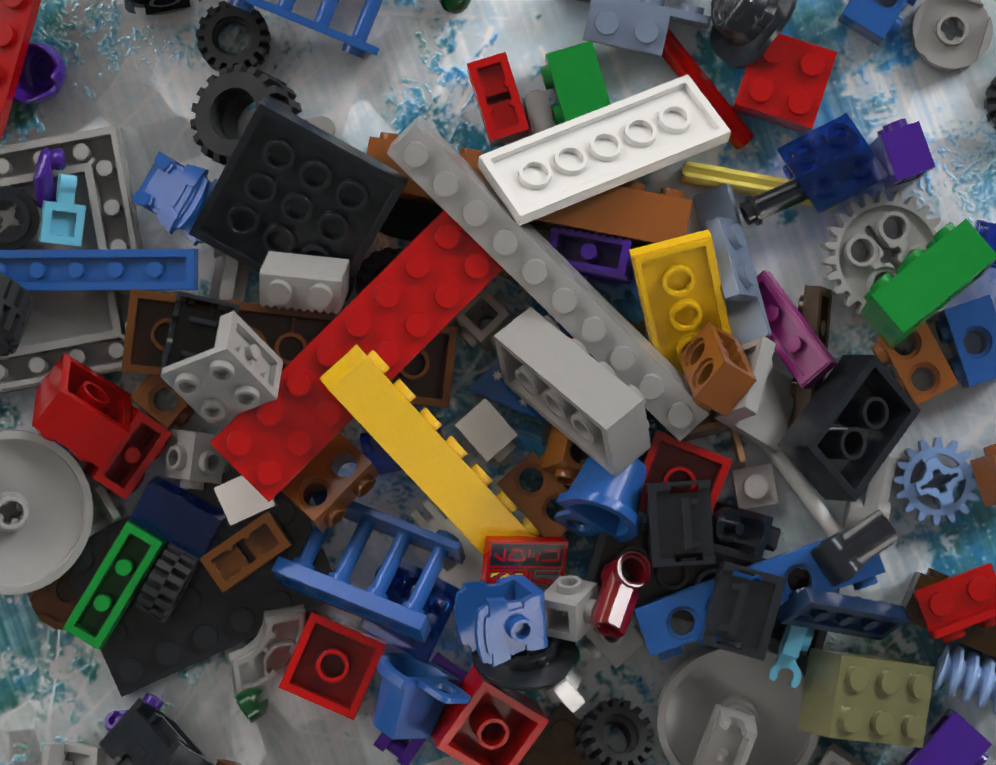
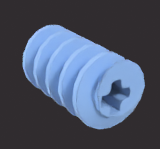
M947 644L937 662L932 689L937 691L943 682L948 683V696L952 697L961 688L963 689V702L967 703L976 694L978 695L977 707L982 709L989 700H992L993 714H996V668L994 659L986 657L979 664V653L971 651L964 657V648L962 646L956 645L949 651V645Z

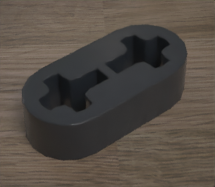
M398 198L380 232L393 238L412 241L444 209Z

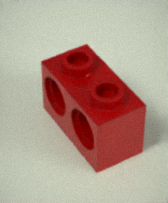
M506 52L467 63V72L490 146L493 147L529 136L530 129Z

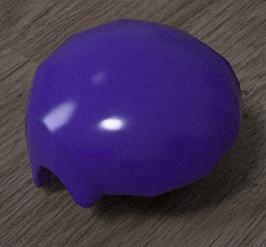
M39 41L29 43L14 101L25 105L45 103L56 97L60 92L67 76L65 73L66 66L63 57L52 45Z

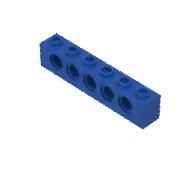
M827 538L747 566V568L787 578L780 605L786 602L789 594L793 592L787 580L790 572L796 568H802L807 572L809 577L807 587L826 592H836L837 594V589L851 584L854 590L878 583L876 575L886 572L881 557L878 554L863 564L864 568L843 583L832 587L809 553ZM735 570L732 576L757 583L760 582V575L755 574L754 577L739 573L738 570ZM715 578L634 607L633 613L650 657L658 654L660 661L672 658L683 653L682 645L696 640L699 647L705 645L700 643L698 638L704 625L703 620L707 612ZM685 610L692 616V627L686 633H675L670 626L671 617L675 612ZM716 635L715 641L722 639V637Z

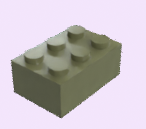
M810 648L797 730L828 738L923 748L935 667L898 659Z

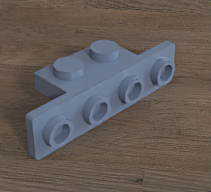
M576 0L590 3L583 35L584 41L592 40L593 43L661 57L663 53L669 21L708 28L711 22V16L703 15L704 8L681 4L679 10L665 7V0Z
M722 184L695 195L693 200L701 230L709 229L712 235L731 335L737 338L741 345L762 336L770 337V325L732 187L728 184Z

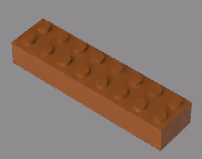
M380 132L379 138L370 136L366 154L409 177L407 185L399 198L440 207L387 154L390 144L399 135ZM461 148L460 155L487 181L477 166L479 156L485 153L474 149ZM629 181L528 223L533 227L551 230L552 227L557 225L560 228L565 226L568 230L571 228L576 231L581 229L584 233L587 231L591 234L597 232L600 236L602 234H605L607 237L613 235L616 239L618 237H622L623 240L629 238L638 248L686 235L693 200L684 199L685 192L680 190L661 188L659 193L644 191L645 184Z

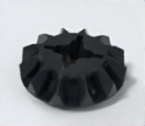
M9 185L0 187V210L8 211L17 204L14 217L23 226L12 224L3 229L0 233V250H17L26 246L37 235L41 220L37 202L25 190ZM0 217V230H1V228L3 227V226H1V224H2V222H3V218H2V217Z

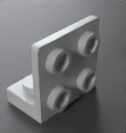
M235 311L220 316L214 348L162 368L161 378L208 423H215L276 400L283 360Z
M762 336L741 345L757 381L726 417L716 411L714 418L775 454L782 451L777 444L787 432L795 399L792 398L791 394L792 379L772 367V356L776 343Z

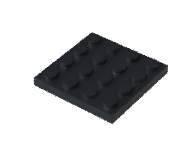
M263 97L191 228L189 235L260 272L268 251L349 259L350 282L407 185L409 177Z

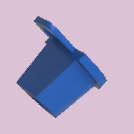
M588 456L569 490L559 494L556 503L566 508V510L557 512L554 520L582 537L605 532L619 542L632 540L638 536L641 529L642 520L638 516L647 468L640 460L636 459L614 477ZM570 519L580 521L587 526L579 525Z
M384 653L379 658L377 664L381 678L372 722L378 730L392 740L430 738L445 704H467L471 696L457 687L460 681L459 678L432 662L403 653Z

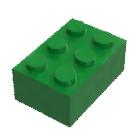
M967 219L963 220L956 227L952 222L946 224L932 237L933 240L927 244L926 248L928 250L924 252L918 247L901 262L902 265L895 271L896 276L892 277L889 273H886L869 288L870 291L864 296L867 302L860 313L891 349L984 275L996 260V252Z

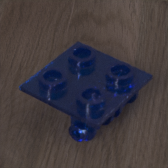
M847 113L777 148L778 153L786 163L782 167L785 176L789 180L794 178L797 180L818 214L889 178L888 173Z
M402 559L386 592L387 600L400 605L404 601L408 602L423 569ZM381 565L377 568V570H376V572H375V577H376V575H377V573H378V571H379ZM439 577L437 578L423 607L431 626V631L425 643L365 619L361 628L415 658L428 663L455 606L456 593L461 589Z

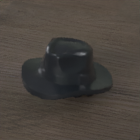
M712 0L711 19L713 26L710 42L715 54L732 68L743 69L752 66L763 56L770 44L790 20L797 0Z
M547 636L548 647L534 651H521L512 655L510 660L495 667H492L489 663H483L479 658L477 650L471 652V659L479 674L488 681L510 690L531 691L553 686L563 680L574 666L577 646L576 642Z

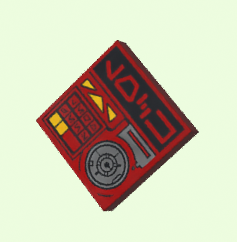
M486 536L480 581H486L487 584H496V580L502 577L518 574L525 576L544 591L559 576H564L568 541L564 537Z

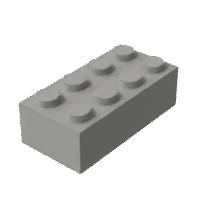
M529 307L494 335L504 384L612 476L616 477L651 448L648 430L650 425L645 410L646 400L641 391L634 385L630 384L627 386L618 379L614 370L606 362L596 361L589 355L585 346L578 339H570L563 334L551 317L547 315L543 317L532 307Z

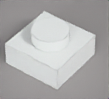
M772 463L731 470L738 508L748 509L779 503Z

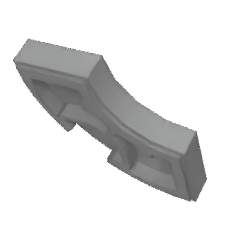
M303 604L263 611L262 626L256 637L244 648L228 653L235 695L243 690L265 685L280 674L279 670L293 655L306 624Z

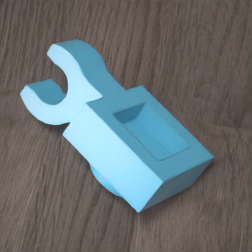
M58 173L56 202L43 200L39 233L40 242L81 247L86 206L74 204L77 176Z
M786 625L778 648L777 658L768 672L770 680L775 681L781 669L789 668L792 672L789 686L796 688L799 685L802 675L800 668L796 664V658L798 659L800 650L803 652L808 651L814 629Z

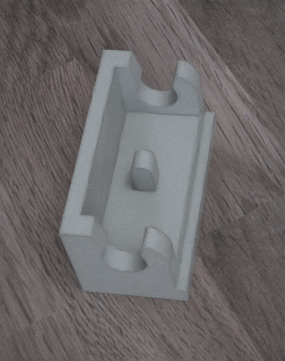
M716 704L692 765H746L757 737L755 716Z

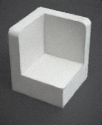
M242 475L214 488L230 526L278 506L275 498L268 502Z

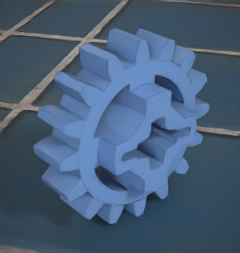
M941 437L933 439L932 447H929L924 439L919 440L918 452L911 448H906L904 453L908 461H897L896 467L902 470L901 476L894 477L893 483L901 484L902 490L897 491L894 497L895 499L905 498L907 500L902 509L905 513L914 509L917 510L915 520L918 522H923L927 515H930L932 525H939L943 515L948 523L956 522L954 512L958 511L967 515L970 511L965 502L967 500L978 501L979 499L976 494L971 492L972 486H978L976 479L972 478V466L966 462L971 452L964 450L958 454L956 452L957 441H950L945 448L943 447ZM935 454L949 457L957 466L949 468L942 465ZM919 462L921 467L920 473L915 481L910 482L913 468ZM933 471L936 475H952L940 484L941 491L937 488H921V486L928 484V481L933 479ZM962 481L960 494L954 501L953 490L957 482ZM926 495L932 498L938 509L923 505L916 497Z

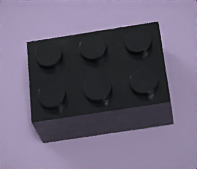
M843 355L777 446L824 500L856 502L921 410L875 355Z

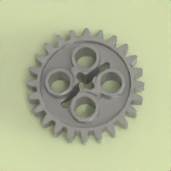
M883 190L876 192L875 201L873 202L869 194L860 196L861 208L858 204L851 201L846 204L849 216L841 212L834 215V218L840 225L839 227H826L825 231L833 237V241L821 243L820 247L830 251V257L820 260V264L831 266L832 271L826 274L823 279L836 280L837 285L833 288L831 294L844 293L846 295L841 306L845 308L857 303L856 316H863L860 311L867 302L864 296L870 291L869 288L874 284V279L879 273L882 275L889 273L894 277L897 275L895 270L902 265L901 262L911 250L914 251L918 247L924 252L928 250L926 246L933 240L932 237L936 234L934 228L940 223L941 218L930 220L926 218L930 210L929 205L922 206L916 210L917 197H909L902 203L901 192L897 191L892 193L888 201L887 195ZM888 217L893 219L898 225V233L894 239L888 238L883 231L884 221ZM866 226L871 228L873 238L865 232ZM855 240L860 241L866 248V256L862 262L856 261L851 255V246ZM890 249L892 255L888 258L889 263L882 264L880 258L884 255L883 250Z

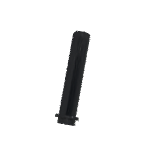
M851 154L755 197L747 195L744 197L745 201L739 203L742 217L747 225L754 223L757 226L762 225V219L860 177L863 171L862 164L855 154Z

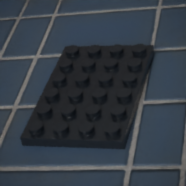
M235 468L222 474L221 484L241 476V474ZM205 482L204 490L187 489L112 523L90 536L81 555L66 574L79 601L127 521H133L167 541L155 564L171 543L200 559L267 511L272 512L294 544L278 555L291 561L293 557H298L313 526L311 521L288 501L282 491L274 497L278 506L230 526L214 490L215 487L221 484ZM321 546L312 565L315 567V571L328 576L329 572H333ZM278 556L224 593H222L202 562L199 561L198 567L183 596L178 601L168 620L163 624L135 608L137 598L142 592V588L147 582L151 571L155 568L154 564L108 642L100 650L121 697L255 637L262 626L263 611L303 604L305 613L326 603L279 585L272 572Z

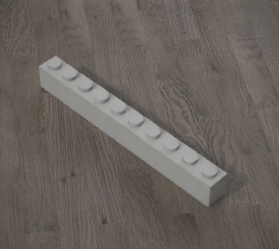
M420 115L390 144L387 154L574 338L578 339L598 362H606L614 370L617 378L627 386L631 384L637 387L645 397V408L676 439L681 441L710 414L692 400V391L683 375L530 223L518 226L491 185Z

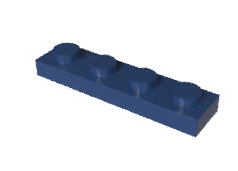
M802 587L790 593L788 600L779 606L777 612L781 624L874 640L883 639L910 621L904 606L885 603L884 601L863 599L859 596L853 597L837 594L836 592L816 590L811 587Z

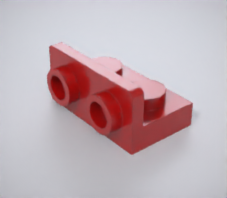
M989 562L912 591L929 637L934 639L941 638L943 643L965 636L964 628L980 623L981 628L996 625V575L992 564Z

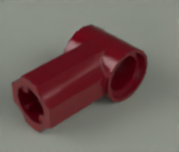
M635 551L626 552L604 566L601 572L602 586L588 622L592 625L593 630L605 636L617 638L625 635L641 587L651 577L650 563L641 553ZM622 567L630 574V581L623 576Z

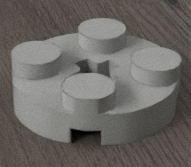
M925 0L916 10L910 27L912 47L915 54L921 57L928 65L943 71H956L970 67L985 54L993 36L991 17H988L987 11L983 7L984 4L980 0ZM950 20L956 21V28L962 31L961 37L955 36L952 41L946 39L945 33L941 31V25H948Z

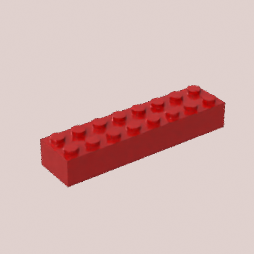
M443 210L282 369L276 400L237 414L209 443L270 502L354 418L319 378L357 344L366 355L372 350L379 355L390 368L384 374L391 381L503 267Z

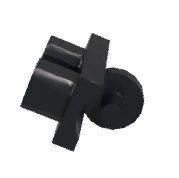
M720 502L715 504L714 515H712L713 543L763 557L764 550L771 552L776 550L781 529L772 526L773 517Z

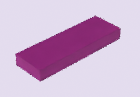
M763 270L757 276V282L771 329V336L767 338L776 343L774 351L801 388L808 390L838 363L771 272Z

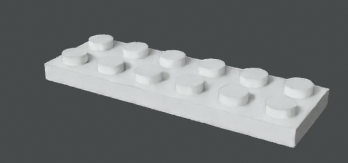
M687 74L480 155L477 166L518 226H521L729 141L731 130Z

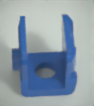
M159 151L154 159L155 163L139 190L133 195L131 201L156 214V220L171 235L175 230H184L182 235L192 245L202 244L204 242L189 235V232L218 180L214 179L213 182L208 180V169L190 164L184 166Z
M518 574L502 577L496 580V584H487L486 581L464 582L461 590L456 593L454 607L455 626L460 643L464 646L468 645L471 652L477 650L480 660L483 663L491 664L492 667L510 660L512 655L521 651H534L548 647L544 591L525 576Z

